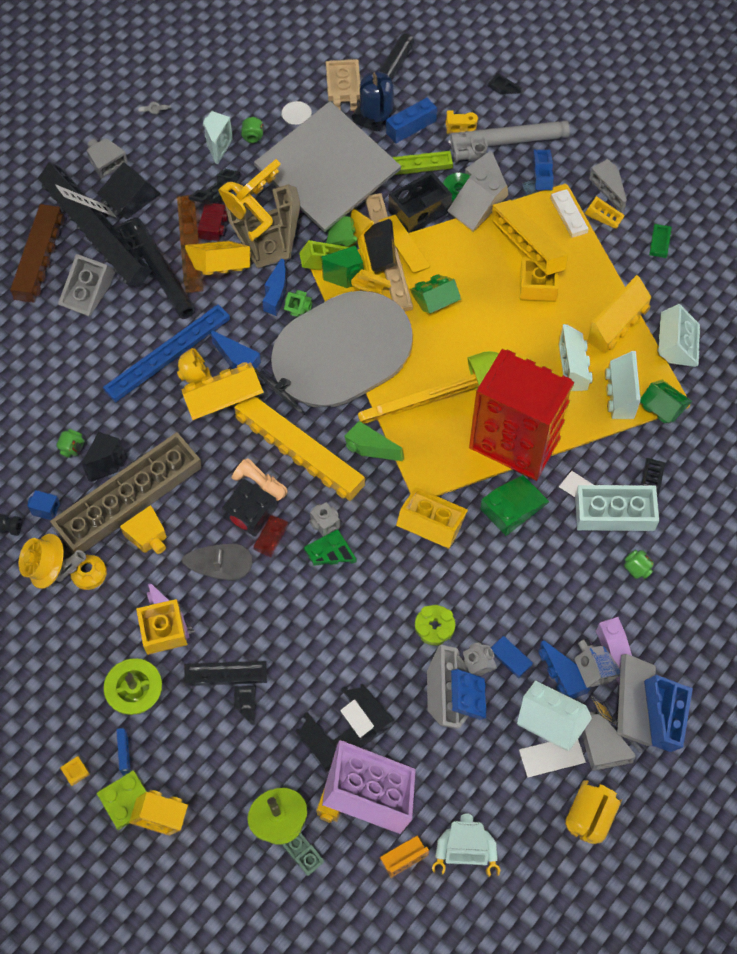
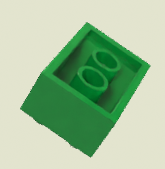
M522 475L496 488L485 496L481 501L480 510L507 536L547 505L549 501Z

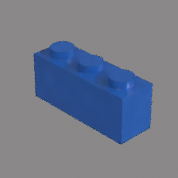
M428 97L386 119V134L395 144L436 122L437 107Z

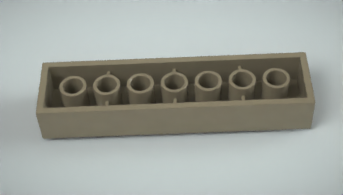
M176 432L50 521L52 528L72 554L76 550L85 552L201 469V460L179 433Z

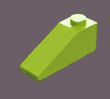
M308 240L299 253L302 267L321 270V256L349 247Z

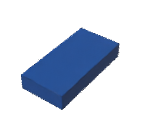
M502 636L491 647L494 656L518 679L533 665V662L505 636Z
M124 728L116 729L119 770L122 776L130 773L131 769L128 734Z

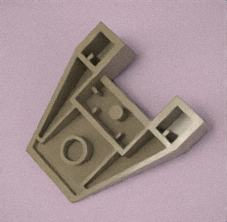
M287 184L272 189L277 208L267 211V213L272 217L273 223L254 241L249 239L248 231L252 232L262 223L255 216H252V212L245 205L246 214L241 220L236 218L226 207L229 223L242 244L250 246V257L258 269L278 263L281 258L287 260L291 257L300 209L297 188Z

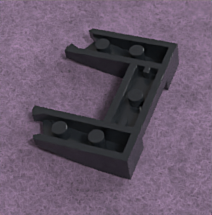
M360 684L361 688L348 690L347 686L341 688L350 702L355 700L374 725L362 737H359L351 727L339 737L330 741L308 712L303 716V719L306 721L302 728L295 730L325 773L330 771L339 740L362 748L393 726L392 718L363 684Z

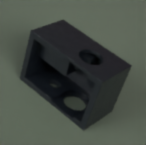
M431 171L390 193L388 212L391 215H396L406 231L411 233L447 214L452 202V193ZM409 190L406 197L400 200L398 199L399 195L403 191Z

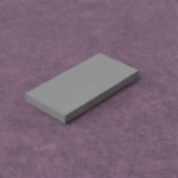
M624 654L621 655L617 735L650 746L652 745L644 680L655 675L656 666Z

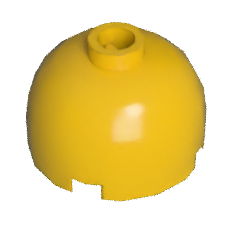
M195 348L189 349L180 356L177 374L182 381L186 380L187 383L196 384L201 382L203 378L211 376L208 367L205 368V361Z

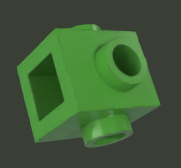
M296 290V293L288 292L284 310L291 311L290 315L299 317L301 314L311 310L312 297L306 296L307 292Z

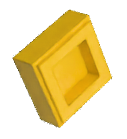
M79 756L60 767L71 786L90 775Z

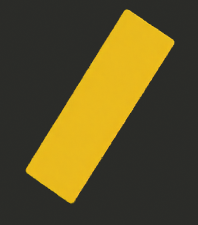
M396 215L379 220L381 222L389 218L393 223L394 244L413 272L430 267Z

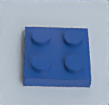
M459 669L452 670V711L479 720L485 719V678Z

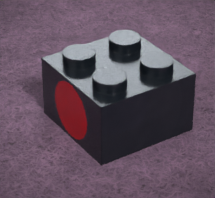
M244 479L222 507L223 518L256 537L277 509L276 497Z

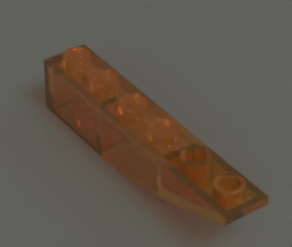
M190 195L177 196L183 280L186 293L204 291L202 271L195 269L185 249V245L199 244L195 201L189 200L188 197Z

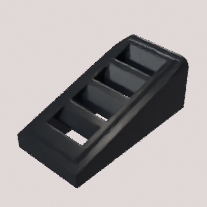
M646 458L640 486H656L658 497L665 462ZM649 464L659 466L660 469L649 466ZM648 470L659 472V474L648 472ZM647 476L655 477V478H658V479L656 480V479L648 478ZM646 481L655 483L656 485L646 483Z

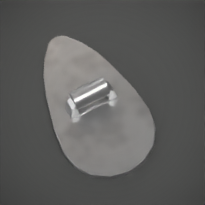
M220 544L203 547L189 552L182 558L183 564L190 570L204 576L228 581L240 580L250 572L253 564L252 556L248 549L238 544Z

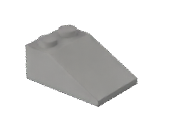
M480 166L469 177L448 209V213L474 232L492 213L493 204L501 203L509 195L507 184Z
M76 254L58 305L91 316L108 290L115 271L106 264Z

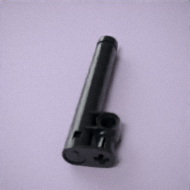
M406 33L400 35L379 70L387 74L391 80L394 79L414 46L415 40L411 35ZM359 102L351 116L353 122L370 130L380 131L383 127V121L374 122V119H369L366 116L364 118L360 112Z
M132 218L114 226L117 231H120L119 234L140 257H144L181 319L191 317L195 313L193 304L141 219Z

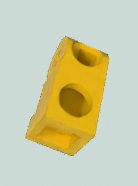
M453 111L446 112L447 134L475 131L477 129L478 116L475 113L454 114Z

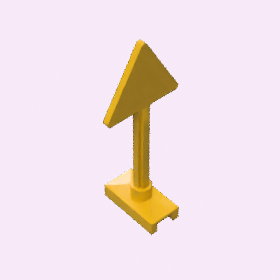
M352 209L351 218L354 222L353 227L356 230L353 235L357 237L356 242H358L364 270L361 269L351 280L352 286L382 295V290L385 287L390 288L391 283L390 280L377 276L372 271L364 238L365 232L374 224V221L359 211Z

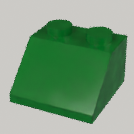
M356 246L321 256L323 280L344 288L354 287L351 280L363 269V261Z
M664 380L651 383L640 399V403L643 404L642 407L649 412L653 411L656 413L658 419L664 423L674 422L692 402V400Z

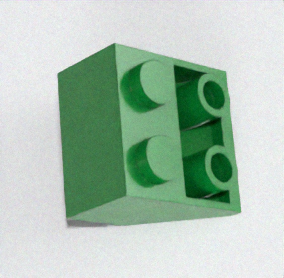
M440 274L430 277L431 280L427 282H418L415 284V287L410 289L411 294L421 309L429 314L461 300L455 279Z

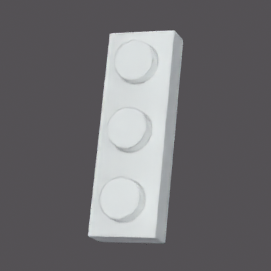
M568 190L551 194V200L571 238L588 233V227Z

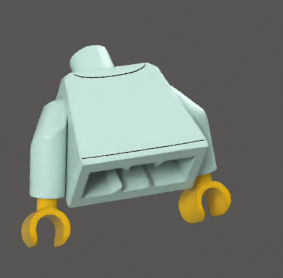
M471 814L461 815L460 822H452L451 829L445 830L438 839L435 856L437 862L432 866L434 873L437 865H442V875L445 873L446 867L443 861L446 859V863L487 865L489 861L486 875L490 877L491 867L496 869V876L500 874V867L496 865L498 860L496 841L488 831L484 830L481 822H473Z

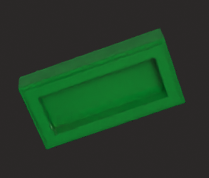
M654 224L649 255L667 258L671 226Z

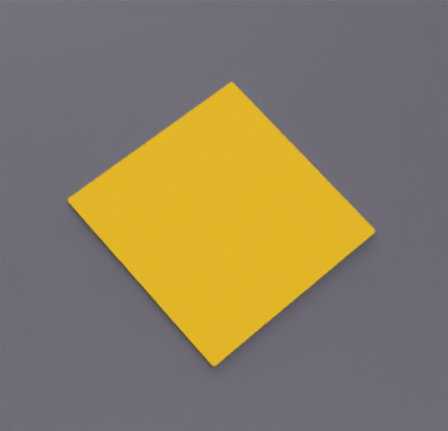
M567 184L555 186L553 190H543L512 200L568 254L566 270L558 272V294L556 301L520 299L522 257L528 256L491 220L492 213L474 232L455 218L408 233L430 267L413 272L398 251L413 305V310L404 311L412 328V350L403 368L395 376L365 393L372 408L470 376L467 357L487 351L499 353L501 349H508L516 353L515 356L521 359L532 360L536 362L535 365L541 368L545 366L551 369L552 373L560 377L563 376L559 351V340L563 324H567L583 333L584 340L588 341L592 321L625 288ZM566 189L588 227V233L571 238L551 200V194ZM310 269L324 302L343 293L364 291L357 287L344 288L323 280L322 269ZM384 270L375 273V275L386 279ZM437 274L455 279L461 300L430 314L421 309L410 292V289L415 287L416 283L421 281L427 282L431 280L430 277ZM385 287L382 290V295L391 299L389 288ZM640 316L635 326H630L624 338L620 337L614 349H609L605 354L587 342L586 356L590 358L588 370L592 372V383L589 384L588 390L570 391L568 399L570 403L565 411V423L560 431L561 439L552 456L658 419V415L653 411L645 410L642 407V403H639L634 419H612L611 412H608L610 396H607L606 388L609 381L605 379V369L609 368L610 361L622 355L636 351L640 399L649 385L659 380H664L686 396L668 362L659 355V346L642 316ZM475 388L377 420L384 436L402 447L404 460L395 461L410 494L416 487L435 496H440L513 470L469 449L476 396Z

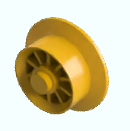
M47 534L41 539L31 538L21 549L18 562L19 571L22 576L30 578L32 584L37 588L44 589L49 587L61 570L63 545L60 538L54 534Z

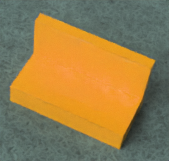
M415 836L381 856L380 860L392 878L426 858L429 854V849L423 846L418 836Z

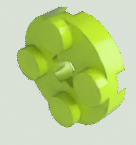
M439 605L424 606L415 620V631L424 643L437 646L444 644L445 641L453 636L455 619L452 611ZM437 621L441 626L432 629V625L429 624Z

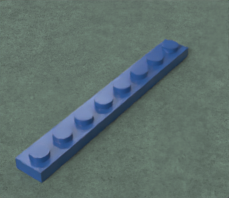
M219 304L106 384L103 390L116 403L203 340L212 331H215L229 321L230 315Z

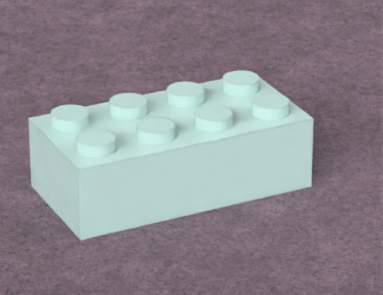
M578 485L575 494L577 530H656L659 523L656 486Z

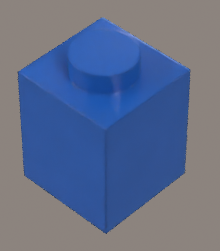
M37 490L29 498L27 504L33 516L48 520L55 518L61 505L57 496Z

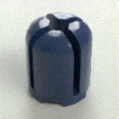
M373 72V77L371 73H368L361 79L359 85L360 112L364 118L366 116L369 119H374V122L384 121L389 118L393 110L394 85L391 78L383 72Z

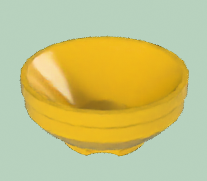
M86 555V559L70 575L73 583L78 588L91 590L99 587L104 582L107 569L99 557ZM84 564H91V571L87 573L81 571V567Z

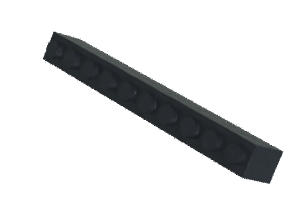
M48 162L38 177V180L42 183L41 186L50 192V197L59 203V207L68 213V218L77 224V228L86 234V238L90 242L94 243L95 249L105 256L104 259L108 263L113 265V270L123 277V281L129 286L140 287L152 270L99 210L62 195L56 185L87 197L60 166Z

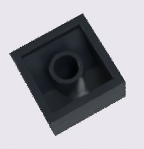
M98 431L82 461L88 481L93 482L117 473L120 466L124 465L126 456L120 439Z

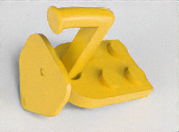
M277 159L245 186L235 182H228L218 189L226 207L236 218L241 220L246 214L245 205L262 223L252 232L248 231V237L251 241H254V239L264 233L273 223L272 217L252 195L260 193L266 183L270 184L276 178V175L279 173L278 168L281 165ZM232 189L237 195L235 196L228 191Z

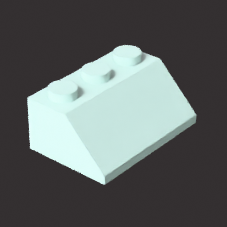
M680 304L662 311L659 355L672 364L698 366L700 324Z
M563 324L559 340L563 375L574 381L571 391L588 390L589 384L592 383V372L588 370L590 358L586 356L587 341L584 340L583 333L567 324Z
M631 351L610 361L609 368L605 369V379L609 381L606 388L607 396H610L608 412H611L612 419H634L640 403L636 351Z
M535 681L523 697L517 724L569 752L592 718L586 705Z

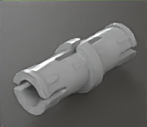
M76 550L71 557L64 559L61 570L55 580L62 582L66 576L74 573L77 566L86 559L85 553L81 550Z

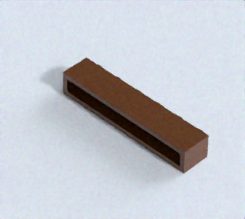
M40 204L10 289L14 300L35 303L37 296L40 295V286L45 280V271L50 265L51 253H54L55 241L60 235V226L64 223V214H62L61 208L58 206Z

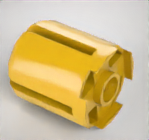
M584 780L565 820V826L570 834L575 837L580 835V840L592 844L602 843L607 837L622 799L618 800L615 798L617 793L601 784L599 787L587 785L589 781Z

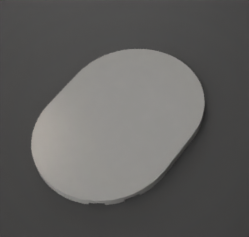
M354 291L335 296L309 310V312L300 315L281 331L273 346L271 357L277 383L281 378L289 379L291 384L285 389V392L294 400L302 402L307 406L318 408L320 406L336 407L353 401L388 381L403 368L412 350L413 335L410 321L404 310L396 302L384 295L367 291Z

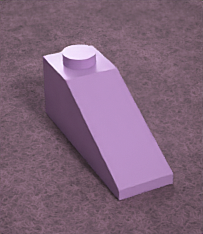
M616 617L600 622L596 633L601 645L606 647L619 668H621V655L628 654L632 656L622 624L619 618ZM619 676L618 678H616V680H617V682H618V685L620 686V676Z

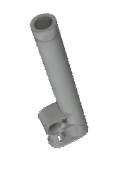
M568 121L450 133L454 163H458V160L467 159L473 162L477 161L487 154V146L568 138L570 128Z

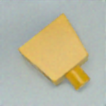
M151 505L120 526L123 535L143 553L153 549L156 554H161L166 549L162 542L167 538L165 530Z

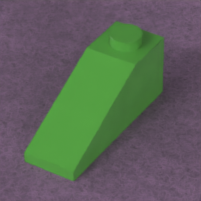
M360 421L344 436L346 447L353 453L356 452L366 457L397 461L404 460L402 447Z

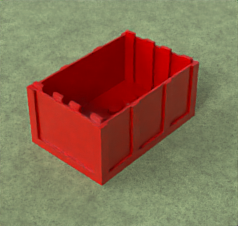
M501 349L476 390L469 449L537 481L561 439L560 431L565 423L564 415L570 403L568 399L570 391L574 386V381L564 375L560 377L552 373V370L545 366L541 368L535 365L536 362L532 360L521 359L515 356L516 353L508 349Z

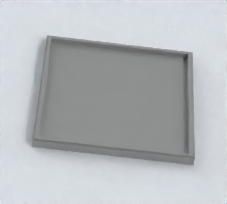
M331 101L254 162V166L262 171L277 159L281 165L278 168L279 173L272 183L276 187L287 184L296 187L300 209L324 232L401 170V165Z

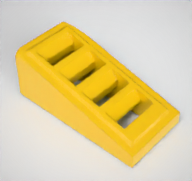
M597 196L584 213L588 217L615 229L625 216Z

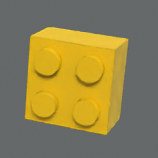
M522 257L520 299L556 301L558 294V272L546 275L529 257Z
M177 599L136 608L143 647L147 655L187 645Z
M150 790L136 798L129 823L170 836L181 830L188 805L182 803L183 800L180 798L162 797L161 792Z

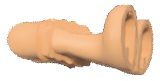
M248 458L238 465L231 477L235 481H239L246 476L251 478L259 485L260 489L276 497V501L283 499L288 493L287 488L279 483L274 476L265 475Z

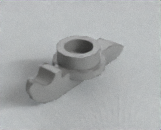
M151 102L149 106L139 107V111H149L152 114H158L160 110L168 109L171 106Z

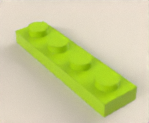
M451 151L392 157L401 165V170L395 175L453 168Z

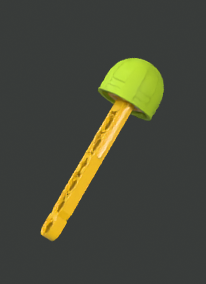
M487 351L467 357L470 376L361 411L357 414L359 421L363 424L369 423L379 418H384L472 388L477 390L499 353Z

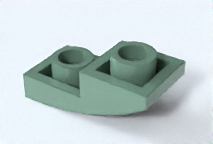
M301 832L291 842L281 844L307 876L324 863V860L314 847L308 843Z

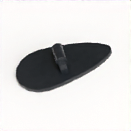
M256 367L254 369L257 375L300 413L303 414L305 412L285 392V389L291 384L289 379L281 378L277 383L260 368Z

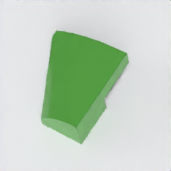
M344 216L329 228L326 243L334 245L343 244L348 247L356 242L357 237L353 235L356 231L355 227H353V219Z

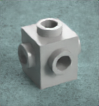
M327 502L315 506L310 512L311 520L309 522L315 531L318 530L323 537L340 528L339 515L333 506L330 507Z
M474 643L469 646L468 650L463 652L464 663L469 673L482 676L497 669L494 661V652L489 645Z

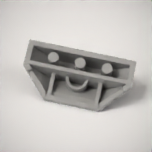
M439 645L427 670L428 712L440 726L459 729L469 716L452 711L451 671L459 669L468 672L464 661L459 656L460 653L457 648Z

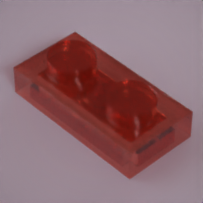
M271 515L253 546L254 550L272 557L289 523Z

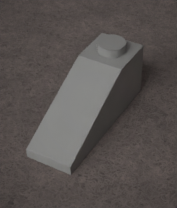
M606 159L591 168L589 179L622 213L625 210L627 199L620 173L616 165L612 164L609 159Z

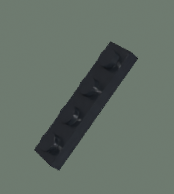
M267 661L185 664L184 666L185 686L267 683Z

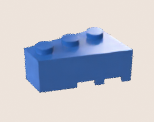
M654 675L644 680L652 746L673 752L683 748L693 688Z

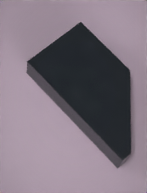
M499 73L488 82V87L500 95L522 92V87Z
M235 686L234 708L251 725H255V686Z

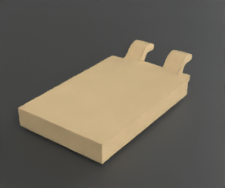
M326 61L328 101H333L339 110H341L340 102H350V110L355 111L357 99H360L359 61Z

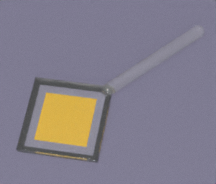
M590 696L600 715L618 728V721L613 718L607 705L594 696ZM628 739L639 753H643V750L635 741Z

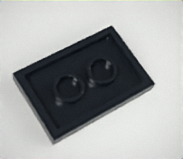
M389 218L373 224L364 234L374 274L396 266L393 223Z

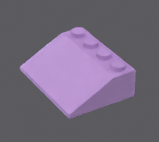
M339 740L324 788L322 805L401 834L412 821L416 769Z

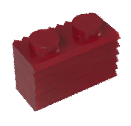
M224 204L204 205L197 229L200 239L219 242L221 235L224 236V223L229 220Z

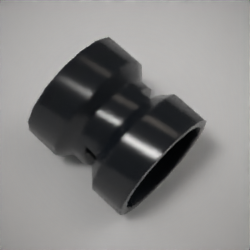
M0 514V533L5 534L8 532L11 535L18 536L22 528V518Z

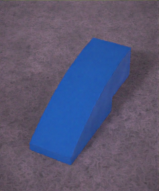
M533 149L535 190H553L554 176L551 150Z
M282 258L264 285L266 296L262 301L263 311L277 316L282 306L286 291L285 262Z

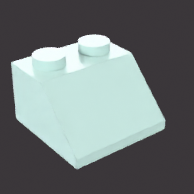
M211 111L209 116L205 117L203 126L205 128L207 146L214 162L218 164L233 140L230 117Z

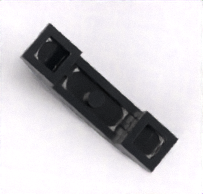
M224 169L217 175V182L206 191H195L188 197L189 200L203 204H214L220 201L222 197L218 189L228 182L236 183L240 177V172Z

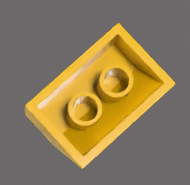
M233 241L185 245V249L195 269L202 271L205 275H212L215 271L219 273H228V270L243 271V268L250 267V246Z
M415 487L400 509L396 526L450 549L468 509Z

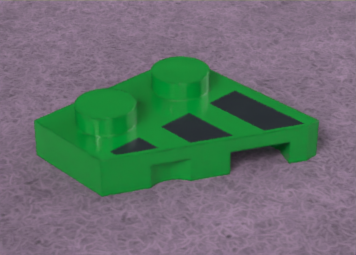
M338 529L304 547V551L313 566L338 564V562H350V564L357 562L356 557Z

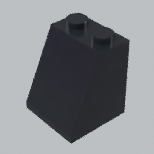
M123 161L97 194L102 198L100 201L104 205L113 208L111 211L118 217L122 215L128 219L161 193Z

